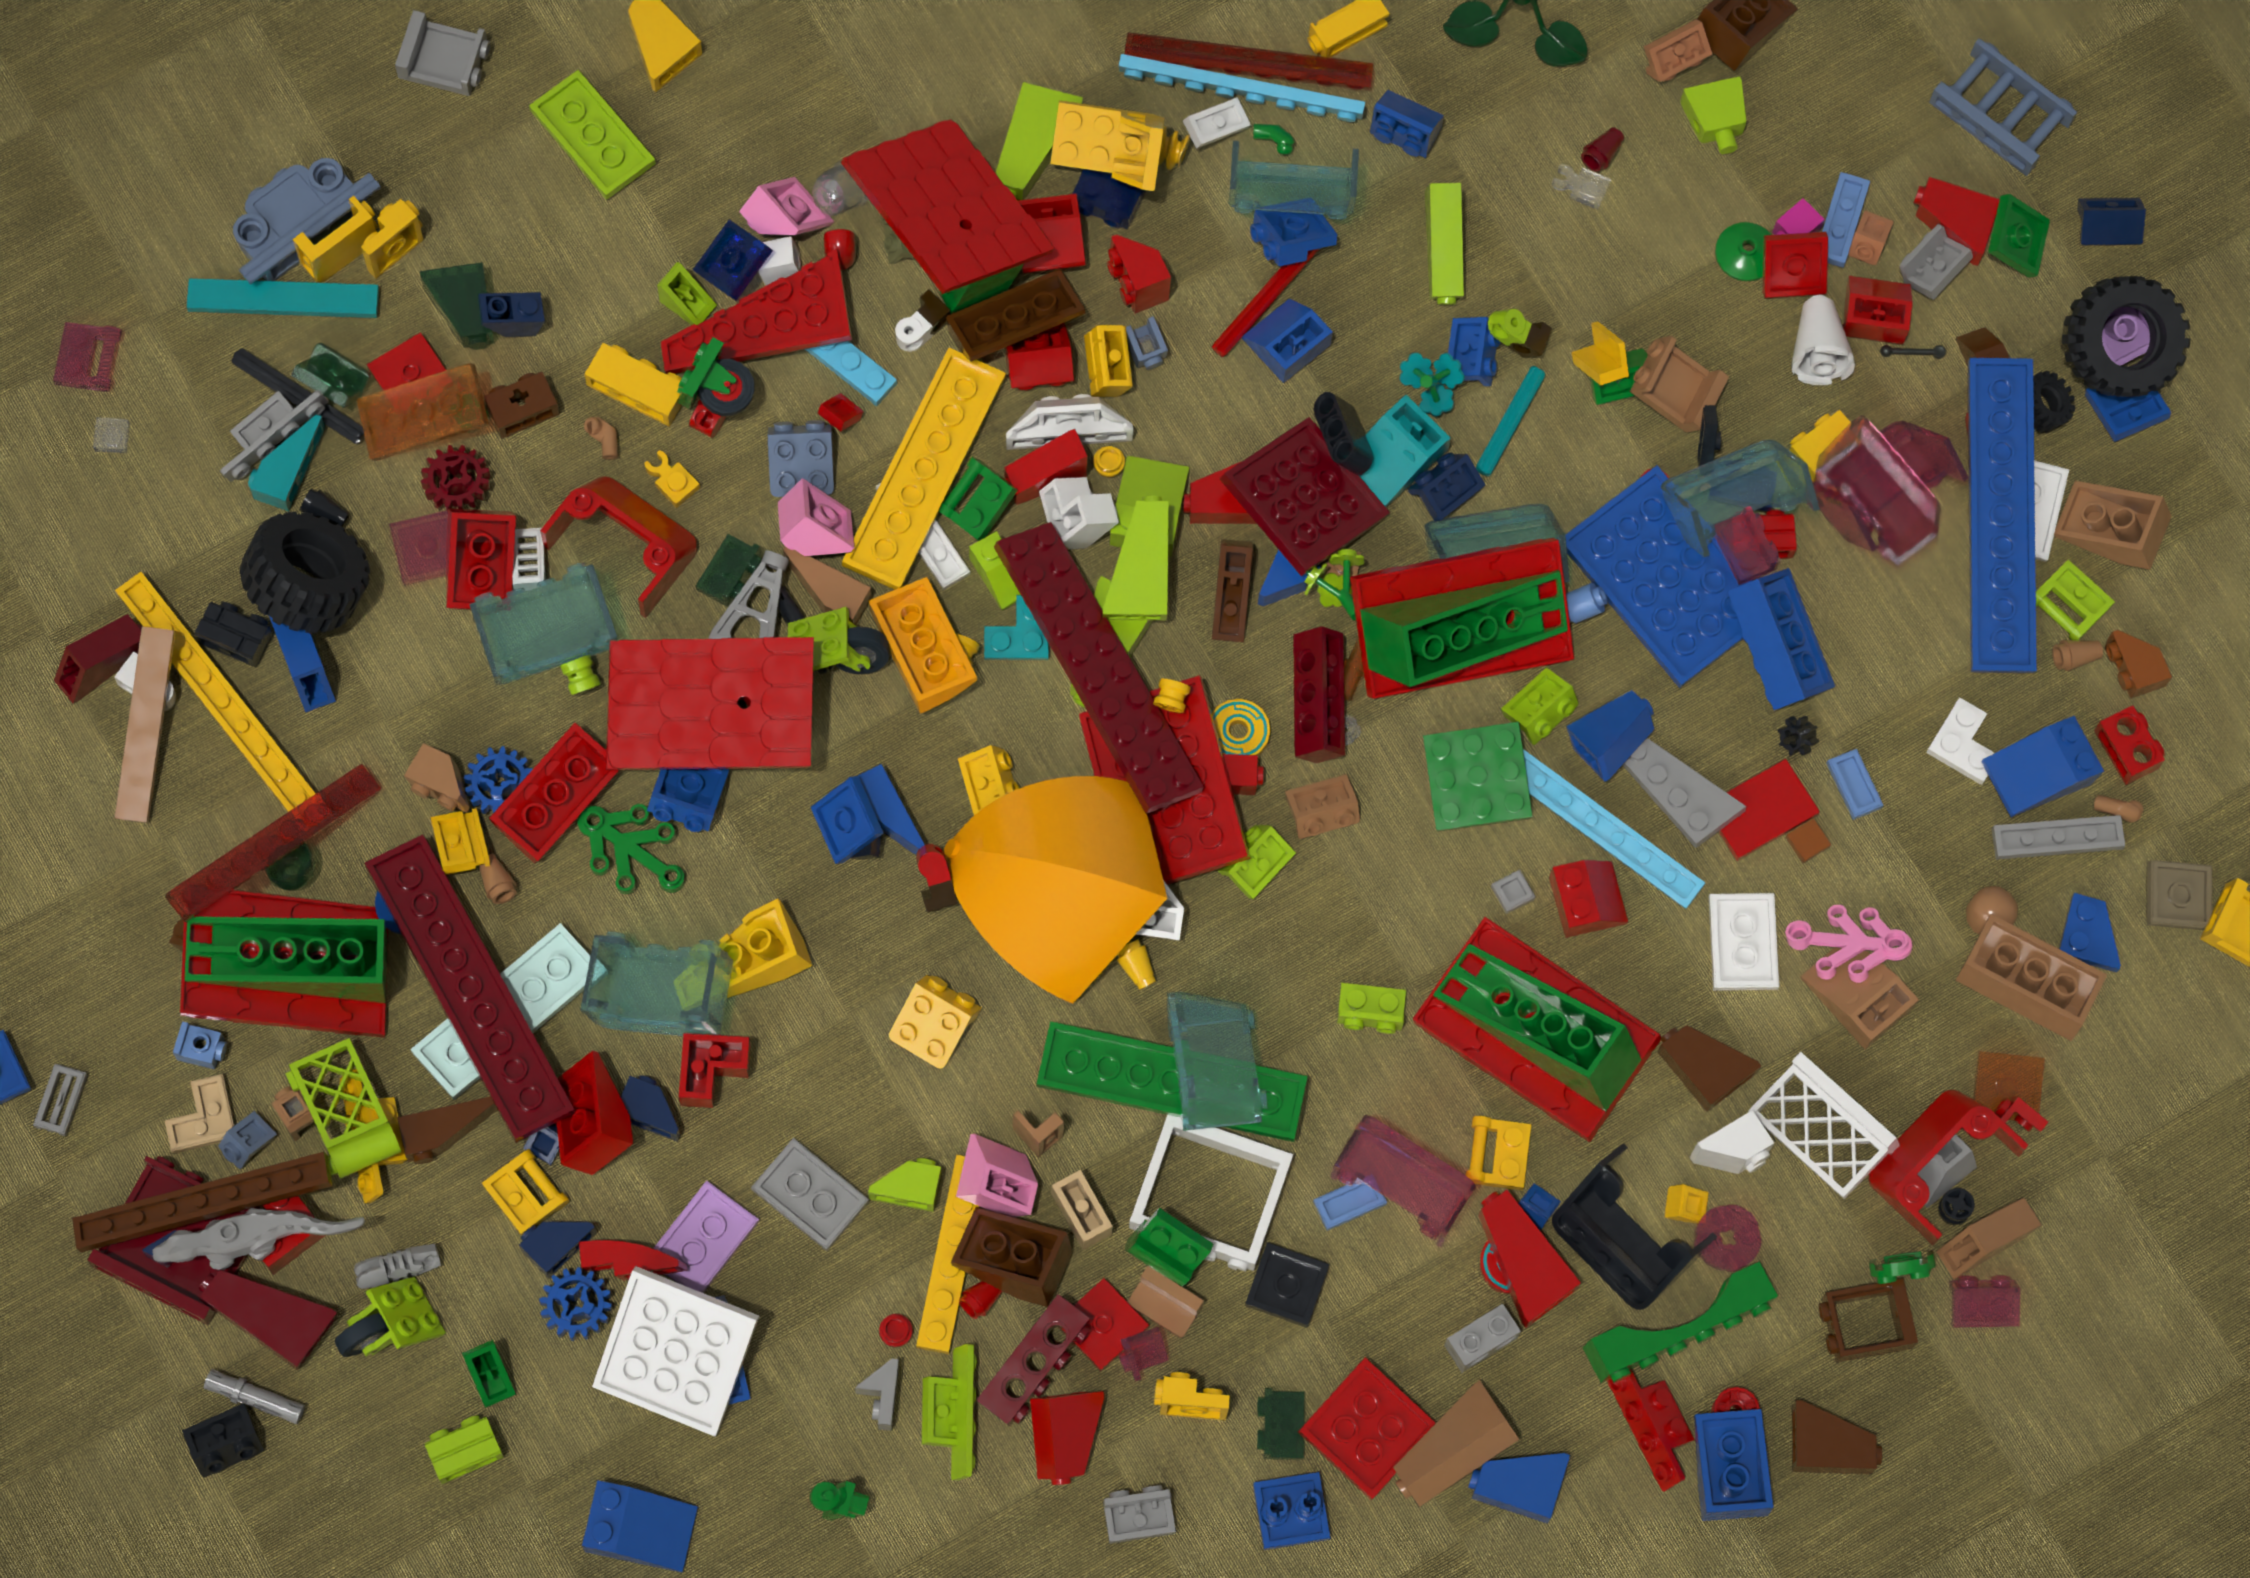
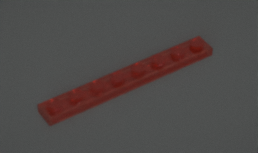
M1131 32L1127 34L1124 53L1125 55L1176 65L1179 63L1193 65L1198 69L1212 67L1224 69L1229 73L1252 72L1260 77L1276 75L1283 76L1292 81L1302 79L1315 80L1323 85L1339 83L1346 84L1348 87L1355 89L1371 87L1373 63Z
M360 764L168 891L165 898L184 922H187L377 795L382 788L365 767Z

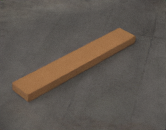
M144 626L141 629L115 819L149 823L176 635L174 630Z

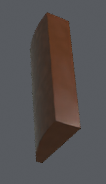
M1058 269L946 316L949 334L963 355L972 362L1086 314L1061 269Z

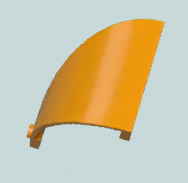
M1072 776L1027 785L998 798L984 807L946 843L943 849L956 897L982 937L1006 962L1027 979L1047 992L1072 1004L1168 899L1148 816L1129 783L1118 779L1098 776Z

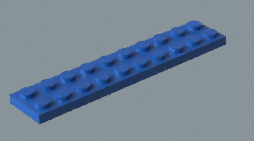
M1969 358L1971 672L2035 673L2037 671L2033 359Z

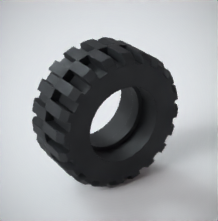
M2122 276L2103 279L2096 282L2095 286L2087 287L2081 292L2082 298L2074 300L2070 306V309L2073 310L2072 315L2065 317L2063 325L2068 326V334H2062V344H2068L2069 351L2064 353L2066 361L2073 362L2075 367L2072 368V372L2077 378L2085 379L2084 385L2090 389H2097L2099 393L2107 396L2130 397L2148 395L2150 391H2158L2164 387L2165 381H2172L2178 374L2175 368L2183 366L2187 357L2182 355L2184 348H2190L2191 339L2185 338V330L2190 329L2189 320H2183L2181 316L2186 310L2182 303L2174 302L2173 299L2176 295L2170 289H2162V283L2155 280H2146L2145 277ZM2125 306L2138 310L2147 321L2150 331V342L2146 354L2137 364L2128 367L2115 364L2108 357L2102 342V331L2107 318L2115 309Z
M296 511L286 512L284 515L272 516L259 526L242 558L239 573L243 589L248 591V599L252 604L256 603L258 605V611L264 616L269 615L273 618V622L278 625L285 624L289 626L290 630L299 631L302 629L306 633H317L320 630L323 633L341 627L351 618L369 584L370 567L363 548L357 546L358 542L352 534L347 535L345 533V528L339 524L333 525L329 522V519L323 516L317 518L313 516V513L303 512L297 514ZM295 567H299L301 569L308 571L316 578L303 574L302 572L298 571Z

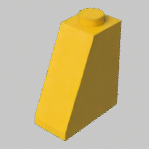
M634 0L628 9L630 25L651 87L657 92L702 55L701 41L661 0Z

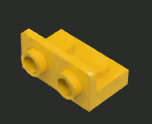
M989 745L958 758L974 815L998 798L1020 789L1013 780L1011 773L1013 767L1011 757L1004 749Z

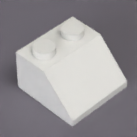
M1752 1110L1698 1142L1690 1159L1694 1164L1739 1174L1746 1169L1749 1173H1752L1766 1163L1765 1160L1770 1156L1769 1151L1774 1142Z

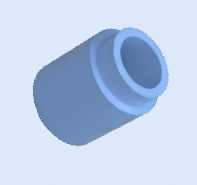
M1589 583L1566 593L1570 623H1579L1605 611V604H1607L1606 594L1602 587H1596L1594 583Z

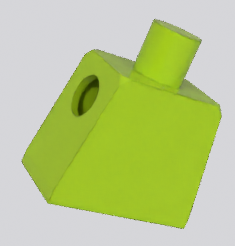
M1741 76L1684 88L1680 103L1701 143L1716 141L1720 154H1728L1737 150L1735 136L1743 134L1746 125Z

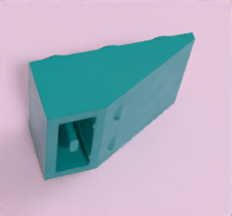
M1405 395L1365 435L1373 454V461L1370 468L1359 476L1382 504L1387 507L1414 482V478L1430 468L1448 451L1451 437L1413 400Z

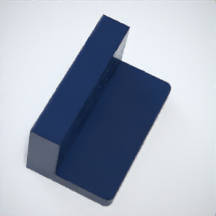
M2140 198L2078 199L2077 211L2082 219L2080 234L2082 245H2132L2143 243L2146 209Z

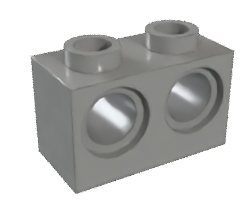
M1501 1304L1449 1336L1444 1346L1461 1373L1517 1340L1521 1331L1504 1304Z

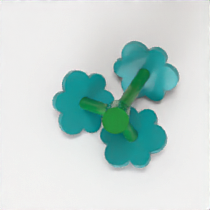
M1417 352L1411 353L1407 361H1402L1400 364V370L1402 371L1399 376L1400 382L1406 386L1411 385L1416 389L1421 386L1429 388V391L1421 393L1422 401L1419 404V407L1425 413H1431L1437 417L1442 414V411L1448 412L1452 410L1454 402L1452 400L1453 392L1450 389L1456 387V384H1461L1465 379L1464 373L1461 371L1460 361L1454 360L1449 353L1441 354L1440 358L1434 362V368L1437 371L1433 375L1430 369L1431 360L1423 358ZM1446 383L1447 387L1450 389H1444V386L1441 384Z

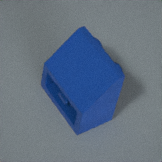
M1387 90L1374 107L1370 133L1383 143L1389 144L1391 142L1402 147L1403 151L1411 156H1421L1426 159L1442 128L1444 115Z
M1289 298L1244 334L1242 339L1282 383H1285L1331 345L1333 331L1311 308Z

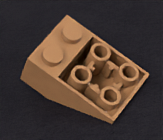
M1835 947L1824 957H1829L1842 948ZM1866 950L1837 967L1836 974L1831 979L1824 980L1818 977L1816 964L1800 976L1801 980L1865 1050L1910 1013L1919 1001L1905 983L1882 963L1868 971L1869 975L1865 981L1860 983L1853 982L1849 978L1848 966L1855 960H1863L1869 956L1870 953ZM1825 966L1822 970H1828L1831 967ZM1857 969L1854 973H1861L1863 970Z

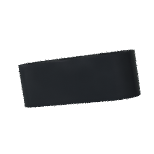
M1324 392L1316 399L1313 410L1331 458L1353 474L1362 475L1370 468L1373 454L1355 408L1331 392Z

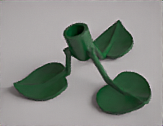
M1474 0L1462 3L1453 10L1448 20L1443 24V30L1458 43L1473 47L1487 45L1498 37L1499 27L1495 21L1501 17L1510 0H1503L1494 15H1492L1491 8L1483 2ZM1513 0L1518 5L1532 4L1539 29L1543 33L1535 42V51L1540 60L1548 65L1560 67L1581 63L1587 58V44L1581 32L1574 25L1559 20L1552 23L1549 29H1547L1544 25L1537 0Z

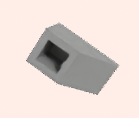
M1956 1134L1917 1174L1926 1182L1929 1188V1199L1925 1204L1927 1208L1977 1168L1973 1151Z

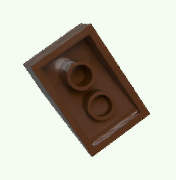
M1713 0L1703 9L1697 20L1703 24L1711 51L1723 63L1728 65L1733 71H1736L1796 13L1798 8L1789 0Z
M976 1207L954 1253L951 1264L1017 1299L1048 1307L1072 1255V1248L1065 1231Z

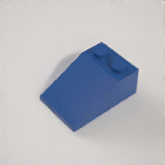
M2075 716L2049 725L1981 761L2010 817L2088 787L2104 772Z
M1762 1410L1695 1414L1697 1479L1702 1521L1768 1516L1773 1509Z
M597 1480L582 1543L583 1550L586 1553L683 1573L698 1506L632 1487Z

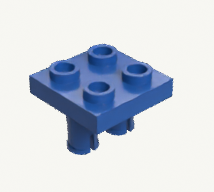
M1319 1472L1253 1482L1264 1550L1330 1540Z

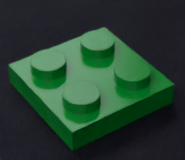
M2011 194L2001 195L1988 253L2028 278L2038 276L2050 219Z

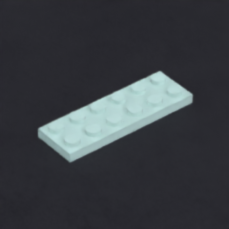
M560 923L500 975L530 1030L534 1033L604 974V971ZM448 1018L411 1049V1053L453 1100L480 1079Z

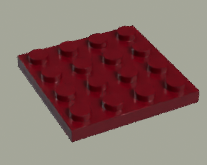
M1310 417L1225 472L1220 478L1221 482L1300 576L1312 570L1390 514L1388 509L1359 475L1353 474L1332 460L1321 430Z

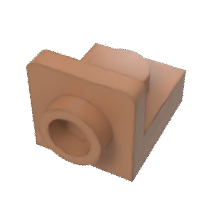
M1865 210L1853 237L1848 255L1871 265H1877L1894 221Z

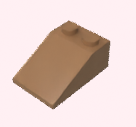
M2074 481L2055 528L2054 536L2119 564L2150 570L2172 516L2163 496Z

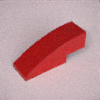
M612 1240L579 1242L581 1268L588 1272L614 1269V1276L626 1281L629 1280L635 1266L657 1275L688 1271L687 1264L640 1244Z

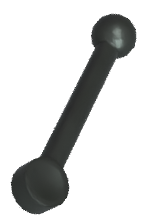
M1884 345L1881 347L1880 353L1883 357H1889L1891 354L1933 355L1936 359H1942L1946 354V350L1941 345L1936 346L1934 349L1891 348L1889 345Z

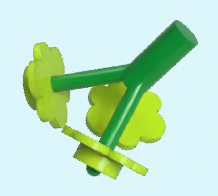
M1342 549L1338 551V554L1331 555L1329 563L1343 566V575L1337 576L1335 573H1328L1322 579L1321 576L1328 565L1325 563L1320 569L1314 567L1312 571L1306 574L1307 578L1304 583L1308 587L1304 594L1307 596L1315 585L1318 584L1317 592L1320 594L1319 601L1322 606L1330 607L1334 605L1335 607H1340L1342 605L1350 618L1356 620L1354 602L1351 596L1350 566L1364 565V556L1357 555V552L1352 549Z

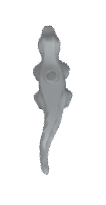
M251 1208L246 1214L222 1220H212L206 1225L204 1230L198 1232L188 1230L174 1232L166 1241L157 1245L152 1250L153 1259L157 1262L171 1261L179 1263L193 1260L196 1256H207L213 1269L218 1271L225 1270L234 1263V1258L247 1254L256 1260H263L275 1250V1242L280 1238L298 1233L314 1235L341 1234L360 1228L365 1223V1219L357 1217L345 1221L330 1222L293 1211H271Z

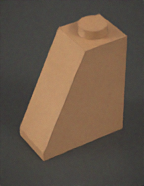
M2023 1197L1969 1225L1936 1252L1953 1279H1956L2023 1240L2039 1228L2041 1223Z

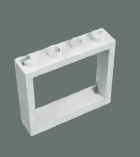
M1167 1115L1132 1213L1129 1228L1135 1231L1145 1219L1149 1220V1217L1143 1214L1172 1134L1275 1169L1277 1173L1249 1252L1204 1237L1214 1244L1211 1252L1204 1260L1215 1261L1217 1258L1228 1262L1227 1266L1231 1269H1240L1245 1272L1247 1269L1254 1271L1289 1171L1293 1154L1195 1120Z

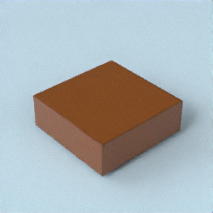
M1814 818L1788 833L1785 837L1803 864L1831 847V843Z

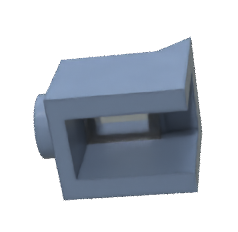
M1154 316L1148 318L1147 324L1140 328L1132 330L1131 325L1127 326L1128 348L1136 367L1145 366L1146 370H1150L1163 364L1162 359L1166 358L1168 349Z

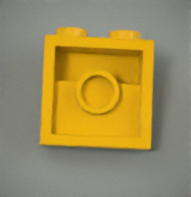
M400 199L395 204L390 203L385 206L377 218L380 232L371 233L361 246L367 270L375 279L424 240L421 232L423 225L418 219L420 213L409 200L404 202Z
M1173 1372L1170 1373V1377L1164 1376L1163 1379L1156 1380L1154 1405H1160V1415L1226 1420L1230 1395H1223L1222 1390L1205 1388L1203 1393H1197V1379H1190V1374Z

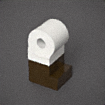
M929 289L920 296L921 308L911 317L900 320L896 325V341L898 346L904 351H916L947 324L946 316L951 315L950 309Z

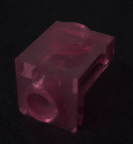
M1158 1327L1120 1340L1124 1351L1118 1354L1124 1373L1131 1372L1135 1382L1142 1380L1140 1370L1169 1361Z

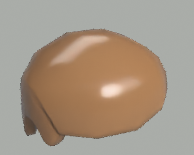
M1986 886L1980 889L1967 904V923L1977 934H1980L1990 914L2013 925L2018 917V903L2010 892L2000 886Z

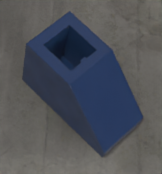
M541 292L478 294L482 326L504 337L536 336L545 322Z

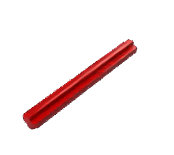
M1319 249L1308 250L1307 261L1281 266L1213 343L1212 349L1221 357L1227 355Z

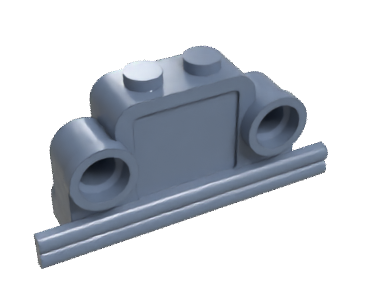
M331 158L318 159L310 166L309 170L302 165H293L288 169H281L275 174L271 182L264 187L255 188L248 195V199L245 202L246 214L239 217L234 223L233 234L235 240L239 244L241 251L250 260L238 269L250 285L261 277L265 281L278 280L300 263L293 238L303 232L313 245L317 244L353 217L348 200L354 195L361 203L378 191L381 186L370 173L353 184L343 173L341 165Z

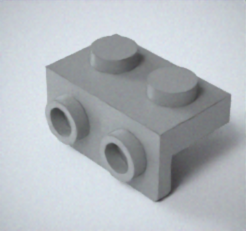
M1937 224L1931 232H1928L1923 237L1920 244L1902 260L1900 270L1904 283L1911 284L1912 289L1934 300L1973 258L1971 249L1948 238L1945 227Z
M1161 1485L1143 1488V1493L1129 1495L1128 1490L1110 1493V1498H1106L1103 1501L1109 1544L1176 1534L1170 1489L1163 1490Z

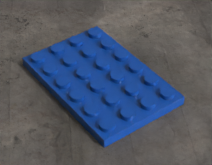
M1658 465L1560 538L1559 544L1591 583H1594L1596 587H1602L1606 594L1607 602L1679 688L1743 640L1742 628L1736 613L1731 608L1730 597L1727 591L1751 582L1753 579Z

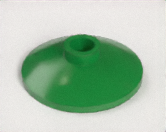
M1740 222L1727 227L1720 234L1715 246V256L1718 265L1728 276L1736 280L1755 281L1763 278L1764 235H1771V233L1764 227L1751 222ZM1750 244L1753 246V250L1746 251L1742 245Z

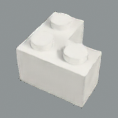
M1087 477L1055 478L1039 491L1047 523L1052 522L1067 549L1088 548L1119 523L1117 509L1114 506L1111 493L1092 494Z

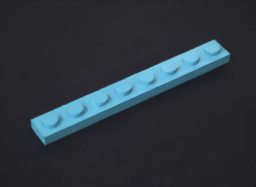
M1125 54L1120 56L1119 72H1124V77L1129 79L1142 80L1144 76L1154 78L1155 83L1164 86H1172L1173 82L1185 84V89L1194 92H1203L1204 88L1215 90L1217 96L1233 98L1234 94L1246 96V101L1255 104H1264V100L1276 102V107L1286 110H1294L1295 106L1307 108V113L1316 116H1325V112L1337 114V119L1346 122H1355L1356 118H1363L1364 101Z
M1523 749L1529 795L1684 909L1689 907L1704 887L1705 882Z

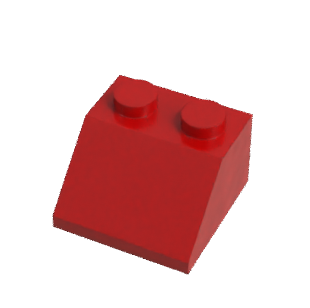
M1065 322L1005 347L1011 388L1028 390L1036 385L1049 384L1051 386H1061L1066 382L1074 381L1071 345Z
M1580 860L1552 867L1549 880L1565 938L1628 924L1612 861Z

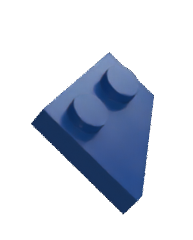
M2087 388L2085 391V397L2114 442L2165 421L2171 415L2170 409L2158 391H2150L2148 395L2130 397L2107 396L2099 393L2096 389Z
M2073 893L2059 949L2088 965L2117 973L2120 970L2121 964L2106 902Z

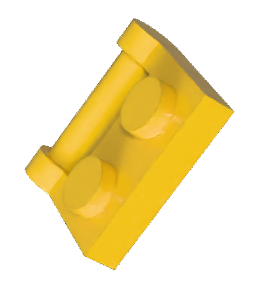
M1473 1116L1471 1127L1474 1128L1471 1162L1470 1170L1466 1171L1465 1181L1471 1184L1523 1191L1531 1124L1491 1119L1485 1116ZM1487 1131L1497 1132L1492 1174L1483 1172Z
M530 1149L522 1152L482 1182V1186L521 1236L531 1226H537L554 1212L565 1207L570 1201L564 1192L559 1193L535 1162L536 1156ZM523 1168L526 1170L549 1200L543 1206L539 1204L516 1174L519 1170Z

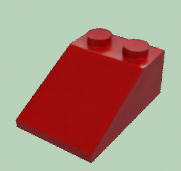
M448 508L446 608L511 611L516 515L513 512Z
M592 1050L557 1078L574 1108V1114L556 1122L560 1162L563 1166L589 1175L595 1174L633 1144L630 1115L599 1053Z

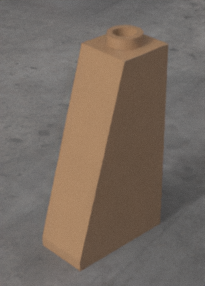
M1480 1380L1393 1467L1400 1480L1395 1482L1406 1499L1412 1496L1419 1507L1519 1440Z

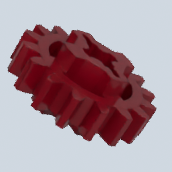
M448 445L447 453L443 454L441 450L437 449L436 459L430 457L426 459L429 468L421 469L422 477L424 478L421 480L422 489L426 490V499H434L435 508L438 509L444 504L448 513V508L458 507V509H464V505L467 504L474 509L476 507L474 502L476 498L484 501L485 495L483 490H490V483L487 479L491 476L489 468H485L487 466L485 458H478L477 450L473 449L466 453L465 445H461L458 451H454L452 445ZM473 469L475 470V472H476V474H477V477H476V481H475V482L473 481V479H472V477H471V476H472V470H473ZM436 476H438L440 480L439 488H437L435 485Z

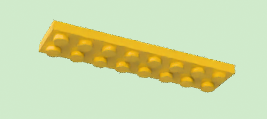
M948 348L853 538L854 549L845 554L841 566L894 590L903 586L939 513V509L945 501L1005 379V372L978 360L970 362L963 353Z

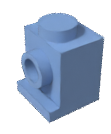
M182 1021L173 1054L178 1061L215 1070L217 1062L224 1059L227 1042H224L221 1032L189 1025V1023ZM198 1040L206 1041V1045L203 1048H195Z

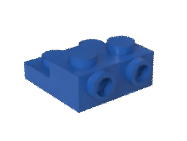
M1312 200L1255 210L1254 221L1250 226L1252 240L1255 243L1261 242L1265 258L1267 260H1274L1278 266L1307 261L1308 250L1321 249L1337 244L1338 234Z
M729 769L660 770L647 811L652 812L653 816L659 821L667 822L672 819L684 823L685 828L692 832L709 831Z

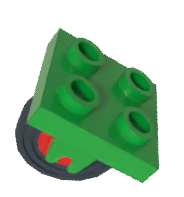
M712 337L709 344L703 342L698 349L692 364L695 366L693 372L687 369L677 390L681 394L678 403L690 409L698 395L702 404L712 413L720 416H734L744 411L751 403L755 391L754 379L749 369L741 362L732 359H719L724 343Z

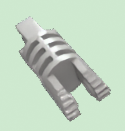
M429 1244L408 1247L404 1251L397 1250L396 1253L392 1254L390 1252L386 1256L379 1255L355 1263L354 1272L358 1276L356 1277L358 1288L369 1289L370 1287L388 1284L393 1280L394 1282L399 1281L400 1278L407 1279L411 1275L413 1277L441 1266L436 1245Z

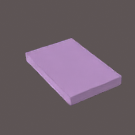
M706 1181L653 1249L687 1264L688 1271L665 1274L674 1282L704 1293L759 1223V1219Z

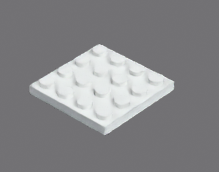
M635 1266L629 1278L592 1387L716 1436L722 1424L759 1315Z

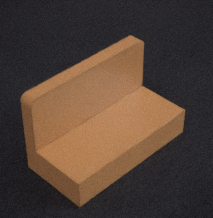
M1016 1111L1013 1114V1130L1039 1158L1063 1137L1064 1121L1055 1112L1035 1129L1019 1111Z
M1149 1266L1142 1273L1139 1284L1127 1301L1134 1310L1179 1338L1185 1336L1204 1304V1300Z

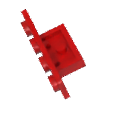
M1630 1369L1631 1375L1616 1383H1613L1612 1379L1607 1380L1653 1472L1654 1478L1657 1480L1661 1490L1665 1492L1685 1480V1476L1672 1450L1689 1444L1694 1438L1665 1380L1641 1389Z

